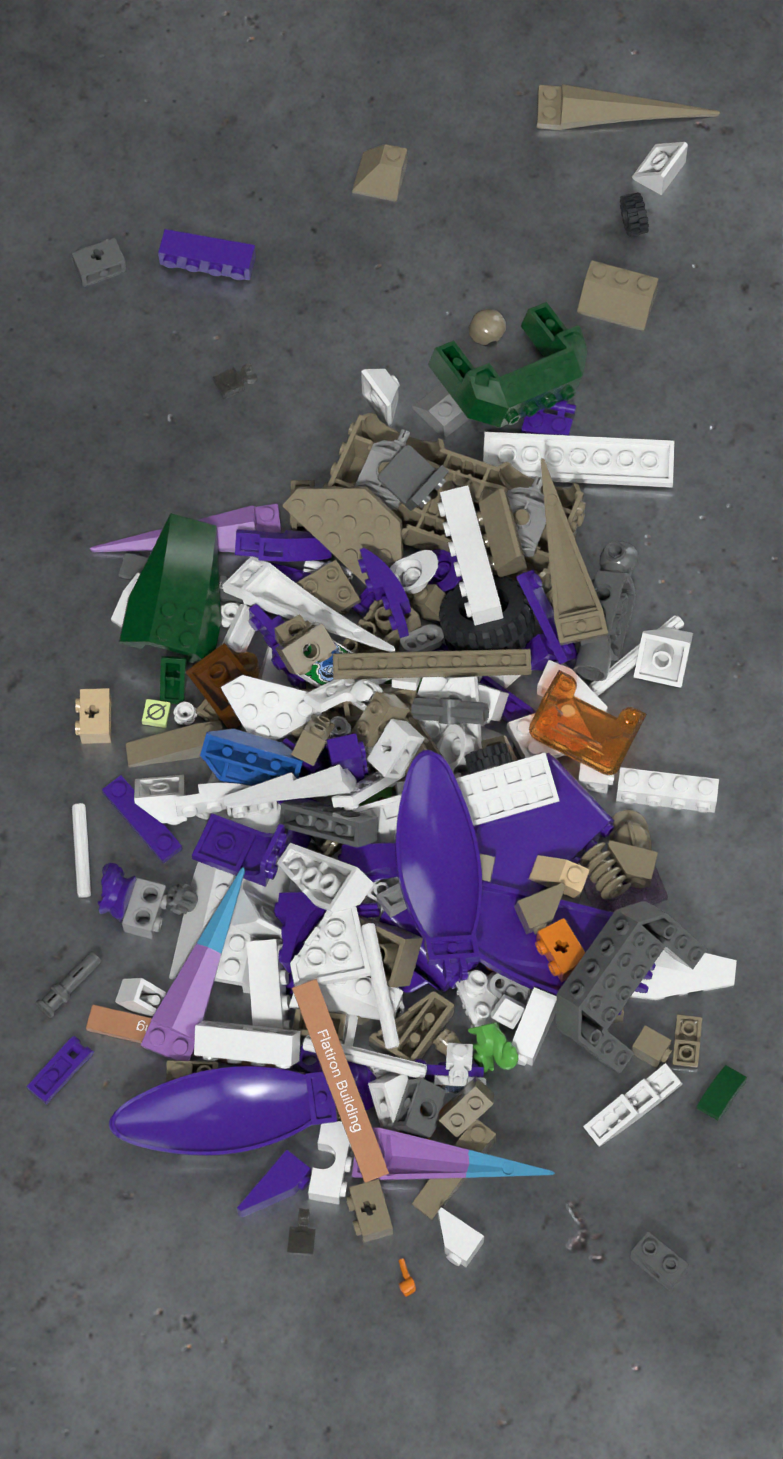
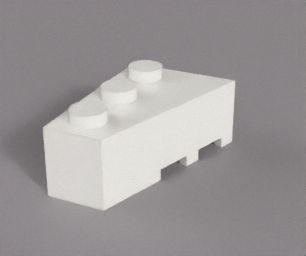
M423 677L417 695L434 699L443 690L450 678L456 677ZM478 683L479 702L488 703L489 718L487 723L490 724L491 720L500 722L509 693Z

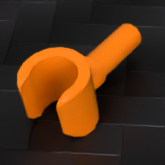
M400 1259L398 1262L404 1281L398 1285L403 1295L407 1297L416 1291L414 1280L408 1272L405 1259Z

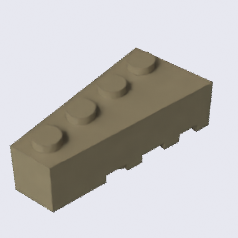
M382 599L374 601L369 607V612L363 620L360 619L357 625L394 646L396 651L399 648L401 638L397 630L392 631L388 619L389 616H392L390 609L385 611ZM411 608L410 613L404 614L408 632L421 628L419 614ZM346 638L342 643V646L353 653L388 652Z

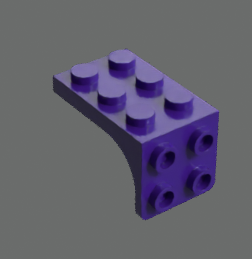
M212 813L192 853V859L235 876L244 867L245 874L243 879L266 887L269 879L273 880L278 870L277 862L288 847L286 844L287 834L285 833V825L279 823L275 833H265Z

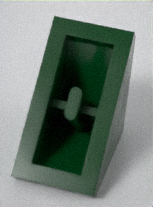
M161 656L160 701L177 705L185 702L188 677L186 674L188 670L186 658Z

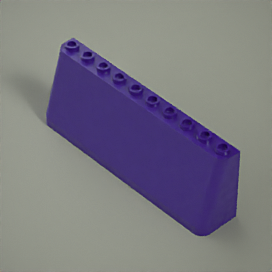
M547 753L546 757L559 802L473 826L479 853L496 857L491 882L489 883L535 894L544 891L548 887L528 879L538 855L565 859L579 865L580 858L589 849L597 845V841L602 836L606 838L614 829V819L550 753ZM408 909L391 918L384 911L379 919V922L402 928L422 937L416 929ZM423 939L415 967L444 993L450 987L454 989L457 987L456 983L461 982L458 963L451 964L453 972L452 981L445 982L443 964L428 965L424 946L425 940ZM479 962L467 963L468 971L474 970Z

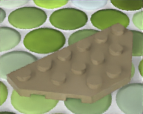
M299 487L282 505L365 585V579H368L367 573L362 574L358 560L362 559L360 549L365 548L389 568L396 561L404 558L401 536L402 520L367 487Z

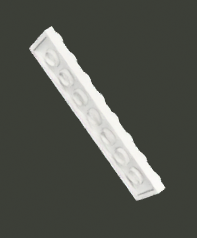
M485 432L483 462L496 467L509 462L516 470L532 479H535V476H539L540 480V477H542L541 458H543L553 482L673 487L674 441Z

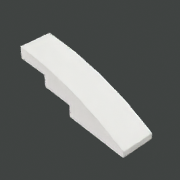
M665 1063L647 1079L641 1080L625 1095L621 1094L583 1127L600 1147L649 1112L683 1083Z

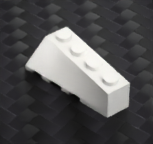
M361 977L319 986L328 1012L380 1020L371 978ZM388 986L395 1018L402 1001L403 991ZM294 993L289 1008H299Z

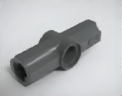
M414 698L411 709L413 719L439 721L440 724L458 725L468 723L485 725L489 718L488 703L462 701L459 698Z

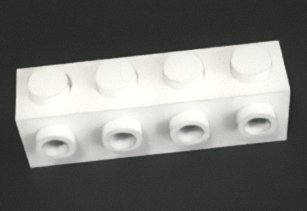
M620 767L616 801L628 804L636 803L654 807L662 806L680 810L687 809L715 813L719 779Z
M282 939L247 942L253 1026L293 1030L292 1022L288 1020V1010H290L289 1004L291 1001L290 996L286 995L289 975L284 966L279 962V950L283 946Z
M204 1020L195 1025L194 1055L203 1056V1060L207 1061L223 1058L227 1059L228 1063L250 1061L253 1066H265L267 1063L275 1064V1068L289 1069L299 1061L300 1031Z

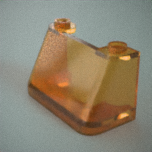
M558 670L530 723V735L535 740L602 774H615L619 770L647 714L636 708L626 707L616 718L575 697L574 694L577 689L575 679L569 674Z

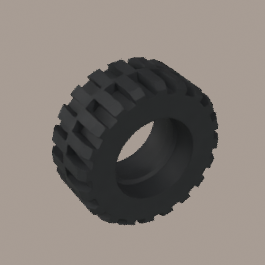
M493 575L503 618L479 625H474L472 616L467 617L464 603L468 602L467 596L462 597L459 584L454 587V591H449L445 599H443L439 611V620L448 649L450 651L524 649L535 631V619L533 610L520 584L509 577L504 576L500 578L498 575Z

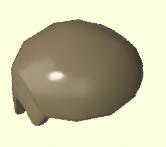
M484 309L477 312L469 325V335L474 342L484 346L493 341L498 342L506 331L505 319L501 313L492 309Z

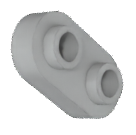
M430 624L409 632V636L400 639V652L432 651L439 648L444 639L442 629Z
M495 971L488 976L487 989L490 993L501 999L503 994L515 999V994L520 992L521 997L517 1001L527 1006L532 993L529 988ZM501 979V985L496 987V980Z

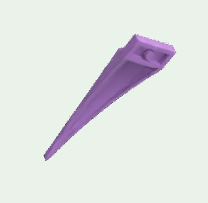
M278 503L258 507L252 505L198 519V521L217 526L218 552H235L237 529L282 533ZM162 529L93 546L90 550L93 553L152 551Z

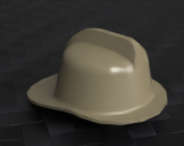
M623 810L612 817L614 819V829L609 835L611 841L652 850L648 825L640 813L633 810Z

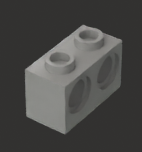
M137 878L122 922L124 932L153 939L155 932H159L162 926L163 918L160 917L162 910H166L168 907L166 885ZM150 894L157 896L156 900L151 902L146 901L145 898ZM142 917L150 919L146 924H139L138 920Z

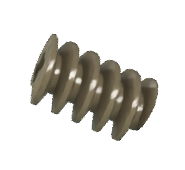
M602 842L589 849L581 858L580 864L590 869L588 875H591L590 880L593 883H597L596 889L602 891L601 897L607 900L625 893L631 886V883L622 884L626 879V875L617 876L621 868H612L616 860H607L611 852L609 850L601 851L606 846Z

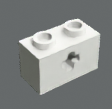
M391 719L385 726L378 742L373 746L367 760L384 777L401 779L425 738L407 721Z

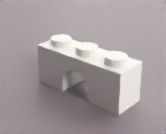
M340 1121L321 1124L318 1150L331 1153L335 1157V1162L327 1169L313 1168L308 1191L310 1200L340 1204L341 1197H346L348 1182L344 1181L345 1172L350 1173L353 1157H349L351 1146L343 1124Z

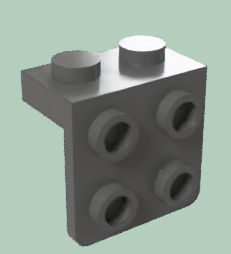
M406 445L378 475V481L412 511L418 505L422 508L431 499L428 494L433 489L438 491L447 481L444 476L449 471L443 465L435 469L410 445Z

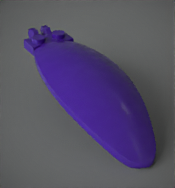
M423 750L414 758L409 767L398 809L395 835L398 880L408 912L425 940L424 946L428 965L443 964V976L445 982L452 981L453 977L451 964L458 963L459 977L463 981L468 979L467 963L479 962L480 959L475 934L482 903L480 853L466 802L450 766L441 755L431 750Z
M240 1066L193 1073L149 1089L120 1106L111 1116L109 1128L121 1140L139 1147L186 1155H225L272 1145L305 1130L311 1125L338 1122V1115L323 1071L304 1075L277 1068Z

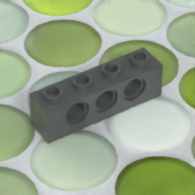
M304 798L281 803L280 823L285 825V829L357 848L377 842L378 817L344 810L339 807L334 808L331 805Z

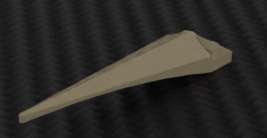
M564 84L561 87L539 85L537 92L536 128L564 130L636 120L717 117L720 115V111Z
M541 458L554 619L560 646L608 635L602 606L571 531L546 462Z

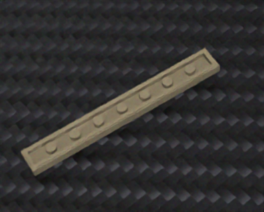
M530 649L333 654V680L531 675Z

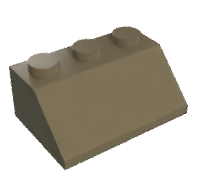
M591 260L577 313L644 331L657 294L659 278Z
M500 488L479 502L481 511L477 512L480 526L484 525L486 533L482 534L485 547H490L492 556L488 557L491 570H496L498 576L502 577L527 570L510 501L504 488Z

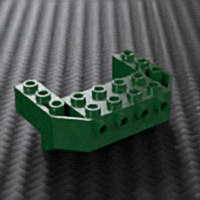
M544 302L528 309L521 324V328L544 356L543 359L500 377L490 363L474 368L453 340L434 349L428 366L467 418L499 428L507 424L513 425L523 417H531L539 410L544 408L550 409L556 403L562 400L568 401L576 395V389L583 377L588 352L580 326L577 325L567 329L549 304Z

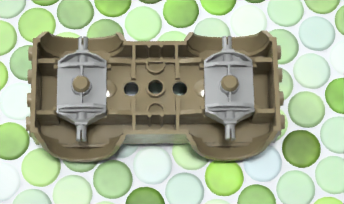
M373 413L359 415L356 423H351L348 431L347 443H342L339 451L340 459L338 462L333 463L330 471L331 479L329 483L325 482L323 487H367L402 520L401 536L403 544L420 550L442 549L449 553L448 542H452L451 536L446 537L443 522H447L446 516L441 517L437 503L442 502L440 492L468 485L473 504H479V502L498 489L504 488L511 504L527 570L509 574L506 577L518 582L517 576L534 570L542 581V588L545 594L550 591L552 585L542 477H540V480L539 476H535V479H532L516 470L509 462L496 467L447 450L444 447L443 439L440 438L437 441H424L410 437L409 431L406 430L405 432L402 429L398 432L382 423L377 415ZM406 445H410L435 469L443 465L449 471L444 476L447 481L437 491L438 496L435 499H430L422 508L418 505L412 511L378 481V475ZM575 483L570 488L555 486L576 540L577 534L575 532L577 526L581 527L585 518L584 510L586 503L583 502L584 493L581 492L579 485ZM479 524L481 535L485 534V526H480ZM485 547L487 557L492 556L490 547ZM491 570L492 575H498L496 570Z

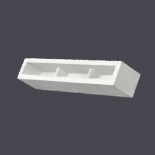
M467 485L440 492L442 502L437 504L441 517L446 516L447 522H443L446 537L451 536L452 542H448L451 557H457L458 562L453 564L456 576H462L463 582L459 583L462 597L467 596L468 602L464 603L467 617H473L474 625L502 619V609L469 487Z

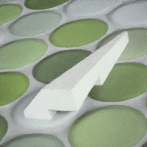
M336 765L299 779L291 772L223 796L225 806L346 794L352 793L357 782L348 768L343 769L340 765Z

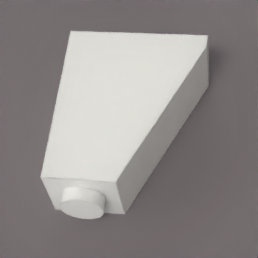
M535 987L511 1043L516 1047L519 1055L517 1064L523 1066L526 1064L533 1065L556 1015L557 996Z

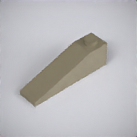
M219 720L197 723L126 743L128 766L135 767L200 758L206 732L223 730L222 722Z
M477 1119L467 1128L454 1146L487 1154L496 1143V1133ZM466 1178L429 1179L413 1201L412 1206L433 1220L438 1214L439 1209L443 1208Z

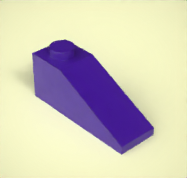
M286 1150L237 1207L238 1215L243 1218L295 1195L299 1189L303 1191L310 1184L311 1168Z

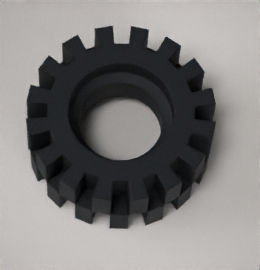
M637 192L620 196L621 216L623 217L622 221L627 235L632 237L648 233L647 210L645 209L641 193Z
M507 743L478 749L464 756L469 775L513 762Z

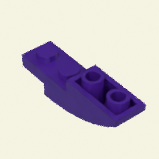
M240 529L236 531L235 555L258 557L260 561L282 562L313 561L331 558L332 553L310 532L285 530V533Z
M365 548L360 549L362 559H359L358 563L362 574L367 573L368 575L365 583L369 594L374 593L376 601L382 599L385 611L390 609L392 616H389L388 619L392 631L397 630L400 638L409 636L404 614L410 613L411 608L404 588L392 570L380 558Z
M257 604L249 608L248 622L256 632L259 630L262 633L266 644L272 648L271 661L277 670H283L287 675V680L294 688L306 689V680L290 673L275 649L279 646L275 640V627L285 623L280 615L271 620Z

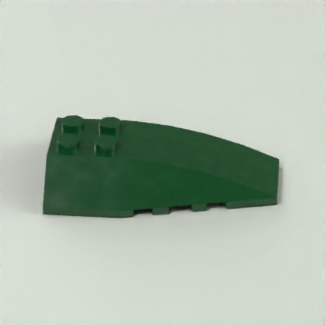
M170 513L128 597L119 643L143 649L146 644L188 655V662L197 664L216 649L221 626L217 526Z

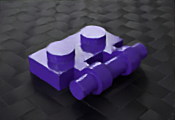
M562 400L550 408L551 410L558 411L557 415L544 413V408L531 417L526 416L521 433L569 436L573 419L566 418L565 413L575 414L576 405L568 404V401Z

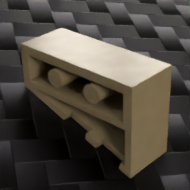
M433 991L411 1006L407 1012L394 1019L399 1039L398 1047L392 1049L385 1047L382 1029L369 1036V1046L381 1054L413 1062L422 1059L433 1041L453 1016L455 1005Z

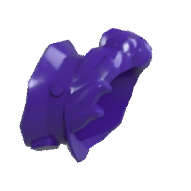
M111 862L102 868V901H98L99 913L105 914L109 912L122 923L137 879L135 875L128 879L125 878L123 869L118 864Z

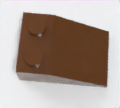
M223 643L187 670L186 674L228 729H236L242 723L221 687L241 675L251 676L227 645Z

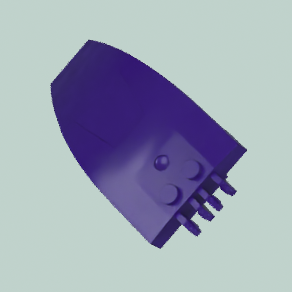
M482 881L481 911L475 933L480 953L479 962L522 986L532 990L535 987L557 996L565 981L561 982L558 976L552 975L548 967L549 961L545 955H540L535 946L537 935L534 932L526 935L514 908L517 901L535 893ZM560 900L550 925L564 918L586 953L613 915V912ZM655 963L643 978L644 980L652 979L653 974L651 971L655 969ZM641 982L634 992L646 994L649 987Z

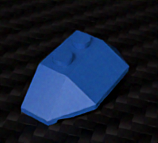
M236 729L206 732L200 754L201 758L206 761L209 768L220 781L254 786L291 772L298 779L303 762L292 756L293 751L282 742Z

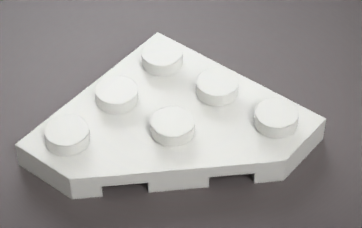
M244 675L221 687L246 732L271 740L279 741L308 723L313 714L323 715L322 712L305 703L304 694L308 692Z
M477 676L450 678L443 690L434 699L459 698L462 701L479 702ZM420 720L435 745L438 744L447 727L452 725L440 724L439 721ZM458 724L466 734L476 738L474 751L482 749L481 724Z
M356 906L337 912L326 911L324 918L314 928L300 952L295 955L290 963L294 987L317 979L318 985L321 986L371 976Z

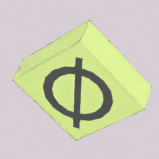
M146 699L142 724L166 728L171 703Z

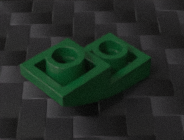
M725 1065L702 1096L696 1109L719 1121L731 1107L733 1098L746 1084L747 1077Z

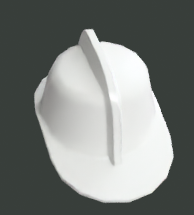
M422 550L396 561L390 569L400 581L405 593L415 594L422 591L428 584V581L435 575L438 568V559L432 551Z
M457 724L447 727L436 746L452 772L455 771L457 766L466 764L464 756L474 751L476 738L466 734L462 727Z

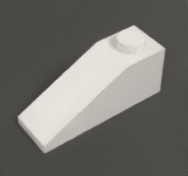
M548 660L537 685V695L560 704L572 700L578 711L605 721L608 707L565 663L559 664L558 661Z

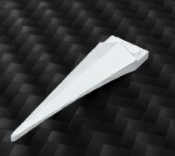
M250 557L222 585L225 593L242 599L244 604L250 606L257 604L262 610L289 619L300 614L304 621L308 620L311 624L315 621L322 623L328 632L388 652H395L394 646L337 613L284 575L271 563L260 561L256 557Z

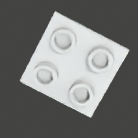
M501 979L495 982V986L498 987L501 985ZM463 981L456 983L458 989L456 993L461 998L463 1009H466L465 1014L469 1016L471 1028L494 1022L499 1023L492 1019L490 1015L499 1002V998L490 993L488 989L481 995H473L464 988Z

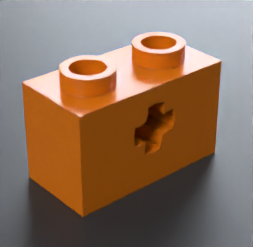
M564 918L537 932L535 946L540 955H545L549 961L548 967L553 976H558L561 982L567 980L585 954L576 936Z

